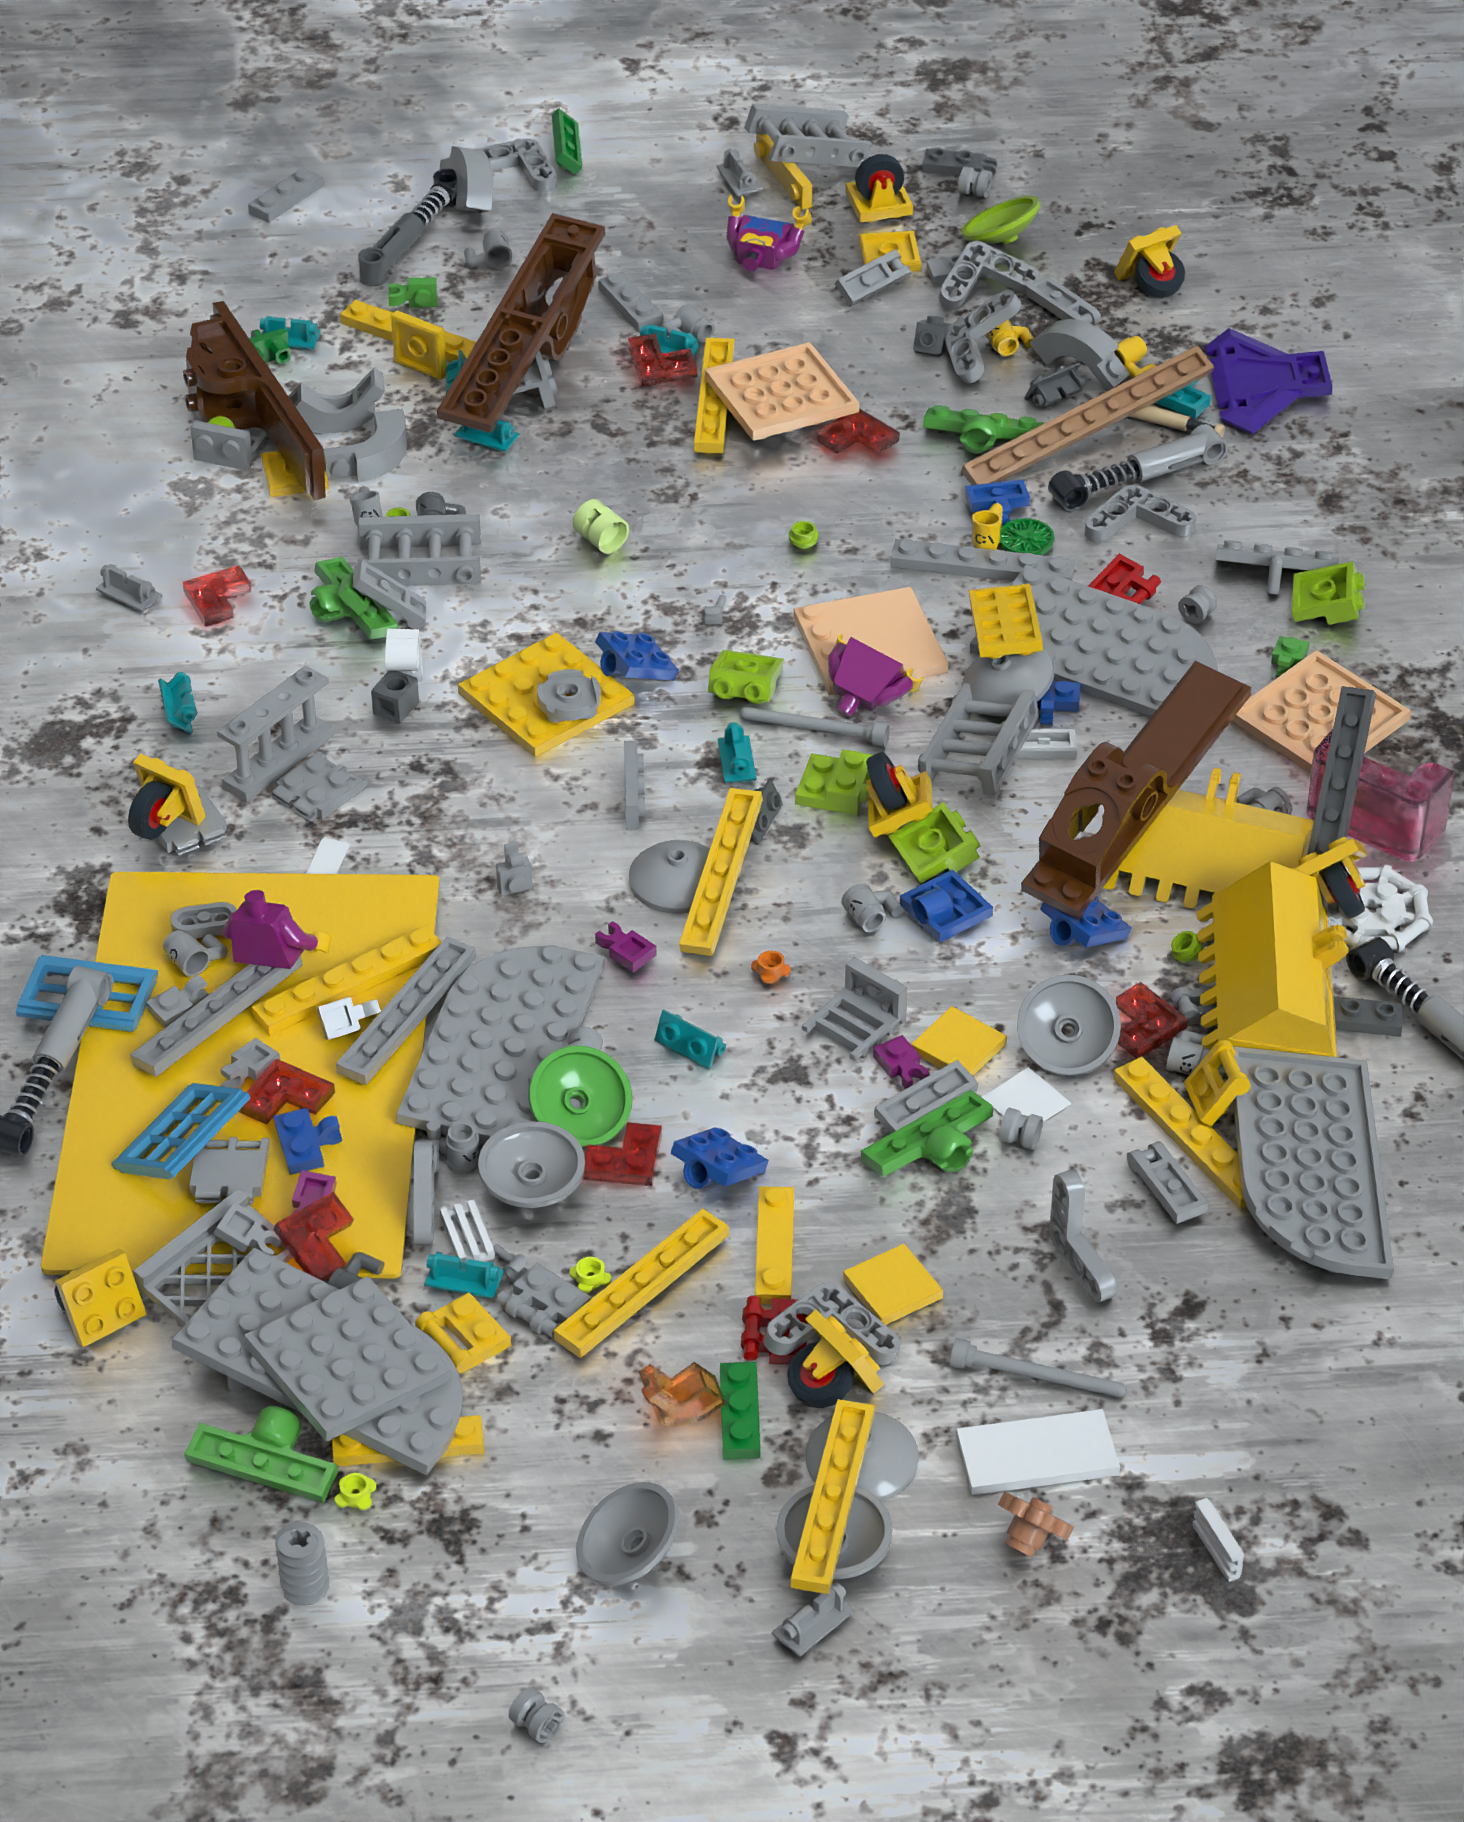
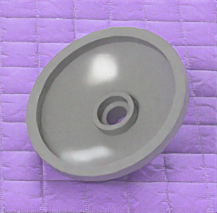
M1044 649L1031 655L1010 654L1003 655L997 659L980 657L979 655L967 669L962 686L964 683L970 684L972 699L976 701L1012 705L1013 702L1018 700L1023 690L1035 691L1036 701H1038L1045 695L1052 684L1054 665L1051 657Z
M670 840L645 849L634 859L630 866L629 885L633 894L643 904L655 910L667 913H688L710 848L693 841Z
M1059 975L1039 983L1028 993L1022 1002L1017 1020L1019 1041L1026 1055L1043 1070L1060 1076L1083 1075L1103 1065L1114 1052L1121 1030L1120 1014L1111 995L1095 981L1078 975ZM1069 1026L1074 1029L1075 1033L1071 1036H1065L1062 1033V1029Z
M520 1122L499 1130L486 1141L479 1155V1175L487 1191L504 1203L524 1208L544 1207L563 1200L578 1187L585 1171V1156L578 1140L567 1130L546 1122Z
M874 1412V1419L857 1482L858 1487L869 1491L880 1501L894 1497L903 1491L913 1480L918 1468L919 1452L916 1441L911 1432L893 1417L880 1412ZM833 1416L822 1422L813 1431L807 1443L806 1465L815 1483Z
M651 1482L629 1484L609 1494L591 1511L580 1530L576 1545V1556L582 1571L594 1582L607 1586L626 1584L649 1573L666 1556L675 1539L679 1525V1510L676 1501L665 1488Z
M815 1485L809 1486L793 1495L783 1506L777 1520L778 1544L784 1556L793 1565L795 1564ZM856 1486L833 1579L856 1577L871 1570L881 1562L891 1545L892 1521L888 1510L875 1495Z

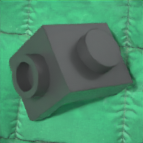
M927 316V320L917 322L913 350L937 355L941 354L944 337L951 324L944 323V318L937 316Z

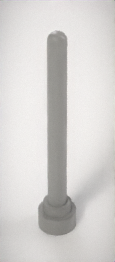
M744 707L740 711L741 717L746 720L863 737L867 741L872 742L874 746L886 747L890 736V722L876 720L875 723L862 725Z
M960 1338L955 1339L951 1353L950 1367L965 1370V1367L973 1368V1365H978L1115 1397H1123L1127 1392L1126 1386L1120 1382L979 1351L977 1346L971 1345V1341Z

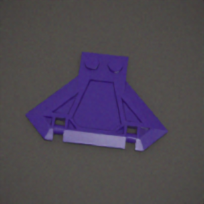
M1231 328L1225 330L1205 346L1206 355L1216 356L1210 358L1209 361L1214 366L1211 378L1217 406L1227 408L1226 410L1219 411L1220 420L1251 435L1297 398L1332 395L1333 385L1324 351L1287 354Z

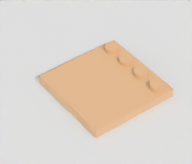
M810 342L705 369V380L752 440L764 439L768 436L791 432L798 428L817 425L821 422L859 413L858 400Z
M911 587L794 608L793 618L828 695L837 694L834 691L833 682L829 679L828 656L836 645L838 634H843L842 641L848 642L850 637L855 638L902 663L904 670L902 677L905 676L908 668L914 670L911 675L914 679L921 678V676L929 677L948 673V661Z
M1315 650L1251 696L1232 719V722L1322 781L1342 686L1369 689L1376 692L1364 754L1408 722L1411 717V710Z

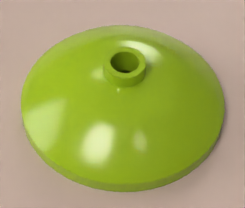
M1021 196L1001 202L970 219L962 227L961 233L964 239L970 242L980 241L985 244L1011 243L1018 238L1017 235L1024 231L1036 217L1040 208V202L1036 196Z

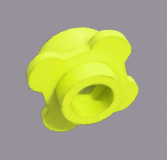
M585 1257L579 1260L576 1266H573L569 1272L570 1277L578 1282V1289L585 1293H590L601 1285L608 1286L612 1281L611 1274L605 1272L604 1263L596 1257Z
M350 1473L340 1479V1493L335 1496V1503L338 1507L345 1508L349 1506L360 1510H367L371 1507V1493L376 1490V1483L373 1479L367 1478L361 1473Z

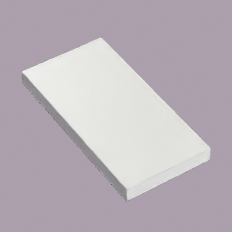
M1103 1409L957 1428L956 1438L971 1495L1119 1476L1120 1474L1119 1461Z

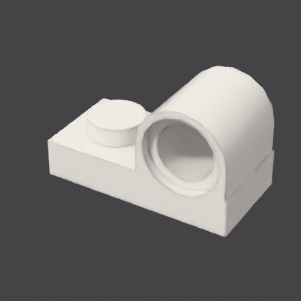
M387 629L385 648L386 670L399 671L417 677L418 682H422L423 669L419 629Z

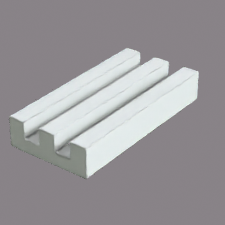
M1032 729L1016 759H1076L1075 729Z
M474 1200L467 1201L466 1207H462L461 1203L454 1204V1210L448 1211L447 1206L440 1208V1217L454 1253L456 1257L461 1258V1262L466 1263L467 1259L477 1261L495 1259L494 1248ZM467 1216H470L484 1250L482 1253L478 1249L466 1219ZM458 1219L472 1254L471 1256L466 1257L452 1220Z
M1208 1498L1196 1501L1195 1508L1197 1511H1194V1518L1196 1520L1193 1521L1192 1526L1227 1581L1231 1582L1239 1579L1242 1573L1244 1552L1212 1502Z

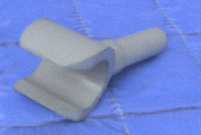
M725 595L719 596L715 606H705V625L722 624V610L727 599Z
M499 1244L493 1246L494 1253L507 1264L504 1267V1273L510 1281L515 1282L528 1271L524 1267L527 1263L524 1255L518 1254L514 1257Z

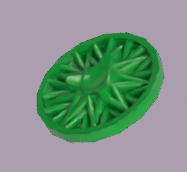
M1019 518L1011 520L1001 527L999 545L1008 552L1043 555L1053 547L1055 536L1048 524L1036 519Z

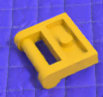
M1227 1040L1217 1042L1184 1082L1200 1121L1211 1127L1219 1117L1227 1112L1229 1105L1235 1097L1246 1094L1251 1086L1247 1075L1241 1072L1234 1058L1235 1050L1232 1043ZM1221 1064L1228 1075L1225 1083L1218 1071V1067Z
M469 1292L434 1312H423L415 1321V1326L433 1338L449 1355L458 1373H464L511 1346V1336ZM446 1325L467 1347L468 1351L466 1349L461 1350L441 1327Z

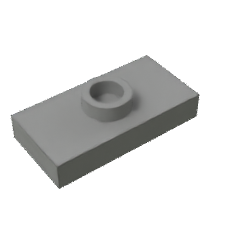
M980 254L972 255L970 262L974 264L977 256ZM960 255L927 260V271L934 285L944 283ZM959 271L957 273L964 280L972 277L967 271ZM981 274L978 279L986 278L987 276Z

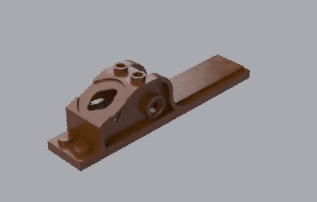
M555 213L551 214L438 407V419L492 433L538 351L540 350L541 356L553 360L562 358L578 330L586 301L597 276L594 253L605 236V226ZM562 278L552 297L553 301L549 306L546 301L547 291L554 285L557 279Z
M224 301L213 303V315H210V320L192 323L191 348H187V369L183 370L184 382L188 387V395H185L187 410L193 412L197 420L208 423L214 417L224 416L233 422L235 429L260 428L265 430L306 494L310 493L314 501L326 498L324 451L322 445Z
M1195 660L1124 752L1108 742L1099 744L1074 774L1061 802L1039 837V861L1021 882V891L1079 919L1249 699L1251 687ZM1100 805H1103L1104 814L1102 815L1103 822L1100 830L1091 837H1081L1078 840H1074L1079 832H1083L1099 812Z

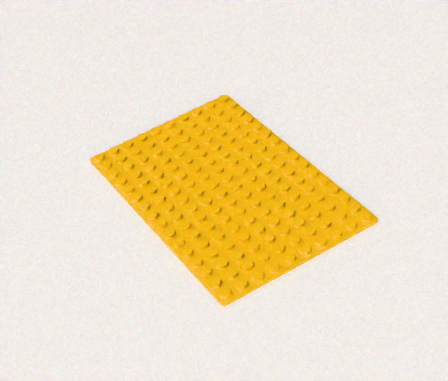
M112 873L110 875L95 962L158 970L157 982L150 999L174 986L182 991L186 983L193 978L183 974L163 950L164 940L172 933L171 916L176 910L183 907L227 902L234 905L238 910L245 901L244 896L248 892L261 890L264 892L266 902L287 906L293 920L305 933L312 934V932L316 931L327 933L331 936L328 953L319 950L317 953H309L307 950H304L301 954L303 965L157 1077L134 1066L130 1056L131 1053L165 1029L148 1011L147 1006L134 1032L93 1026L87 1027L80 1042L41 1259L42 1273L46 1275H67L70 1271L81 1268L84 1264L91 1263L117 1249H121L126 1253L133 1273L137 1267L219 1204L196 1203L195 1195L190 1194L189 1184L194 1157L170 1180L121 1173L120 1170L114 1169L111 1163L189 1085L196 1083L221 1086L223 1082L227 1081L228 1079L221 1075V1068L231 1064V1054L257 1038L280 1053V1065L257 1081L249 1076L245 1078L244 1084L240 1089L243 1092H248L251 1098L211 1139L228 1141L230 1137H238V1141L270 1139L262 1197H254V1203L249 1205L299 1246V1253L289 1260L287 1264L315 1278H330L335 1270L345 1268L356 1252H363L384 1262V1268L380 1275L361 1268L357 1274L362 1278L369 1276V1278L379 1279L399 1278L402 1274L416 1128L396 1124V1117L424 1050L427 1015L369 1083L364 1085L338 1074L336 1063L380 1013L358 1019L361 1030L326 1040L318 1014L269 1036L253 1017L251 1006L424 925H427L435 934L440 886L439 877L436 875ZM224 935L215 937L226 946L227 955L210 961L208 967L199 974L207 982V986L203 989L209 995L249 965L233 961L232 941L225 938ZM197 938V939H195V940H197L202 946H204L205 948H207V947H206L205 945H203V943H202V939H203V938ZM422 964L351 997L353 1006L377 999L380 1011H382ZM113 983L111 992L136 995L140 986ZM107 1001L102 1009L128 1013L132 1004ZM198 1100L186 1113L190 1114L202 1100ZM217 1102L204 1116H209L221 1103ZM308 1108L313 1127L317 1126L326 1117L337 1116L340 1125L339 1131L342 1137L340 1143L319 1146L324 1167L308 1170L309 1172L335 1176L337 1181L328 1213L318 1212L319 1228L317 1234L309 1233V1220L300 1221L297 1231L290 1230L289 1220L291 1214L297 1209L292 1206V1197L300 1173L289 1174L273 1117ZM177 1122L164 1136L167 1137L180 1123ZM195 1125L182 1139H187L199 1125ZM154 1145L141 1159H146L158 1146ZM206 1147V1149H228L225 1147ZM172 1148L159 1162H164L177 1148ZM238 1148L240 1150H260V1148ZM217 1242L211 1247V1254L233 1255V1246L229 1243ZM265 1243L268 1248L274 1251L273 1255H279L284 1251L280 1245L277 1248L271 1243ZM248 1246L245 1253L237 1249V1255H247L253 1247ZM207 1263L189 1264L185 1268V1275H207ZM211 1263V1275L229 1276L232 1272V1264Z

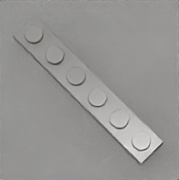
M895 539L890 567L1014 581L1025 565L1071 581L1073 580L1075 559L982 549L971 546L929 543L910 539Z
M446 937L336 1063L337 1073L367 1085L476 958V948Z
M301 956L291 969L249 964L131 1053L133 1065L157 1077L303 965Z

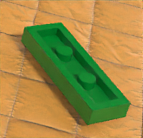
M558 108L551 114L555 161L562 169H568L576 175L583 168L578 122Z
M757 1362L720 1363L723 1459L761 1458Z

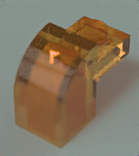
M693 1362L672 1378L652 1364H648L639 1371L644 1386L641 1389L642 1394L647 1402L653 1406L658 1422L665 1426L679 1427L697 1423L726 1404L716 1376L696 1362Z

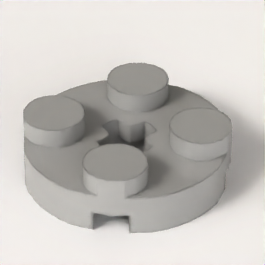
M575 669L555 671L547 676L548 681L543 684L540 682L538 685V705L551 722L558 723L563 720H578L582 718L590 719L597 714V707L601 702L600 684L593 676H591V680L584 677L583 671ZM571 693L572 696H565V694Z

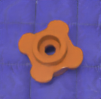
M773 950L761 953L758 960H754L751 964L752 971L758 972L761 976V981L768 984L778 980L781 976H789L791 973V967L785 965L784 956Z

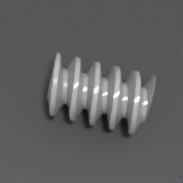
M306 1522L288 1524L280 1529L275 1536L280 1585L284 1591V1598L290 1603L299 1606L311 1605L319 1602L329 1589L325 1539L322 1532L314 1525Z

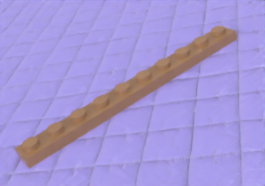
M1197 345L964 464L961 472L971 485L1001 482L1211 374L1214 366Z

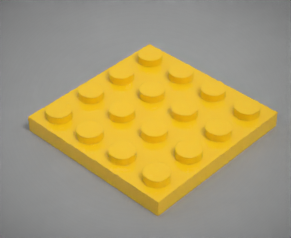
M557 632L458 684V694L535 758L634 704V694L612 676L604 675L600 666ZM565 669L583 671L584 677L591 680V676H593L600 684L601 702L597 707V714L590 719L582 718L578 720H563L558 723L551 722L538 705V685L540 682L543 684L548 681L547 676L555 671ZM571 693L565 694V696H572Z

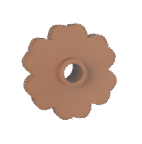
M1004 1491L998 1503L1002 1508L1015 1514L1006 1532L1009 1536L1005 1544L1030 1557L1034 1556L1037 1549L1041 1550L1049 1532L1068 1540L1074 1526L1050 1514L1052 1506L1034 1497L1028 1503Z

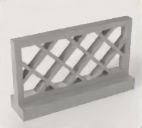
M238 1188L133 1271V1276L141 1299L148 1296L183 1327L190 1319L184 1313V1306H202L210 1297L211 1285H221L228 1277L211 1275V1263L232 1264L233 1271L237 1264L247 1256L237 1255V1248L234 1246L233 1255L211 1254V1247L217 1242L227 1243L215 1236L214 1232L233 1202L264 1219L265 1221L261 1229L265 1231L273 1230L282 1235L283 1240L280 1246L284 1251L279 1255H273V1257L287 1263L299 1253V1246L248 1204L249 1196ZM191 1263H207V1275H185V1268ZM164 1284H180V1296H164L158 1289ZM185 1284L206 1285V1297L184 1296Z

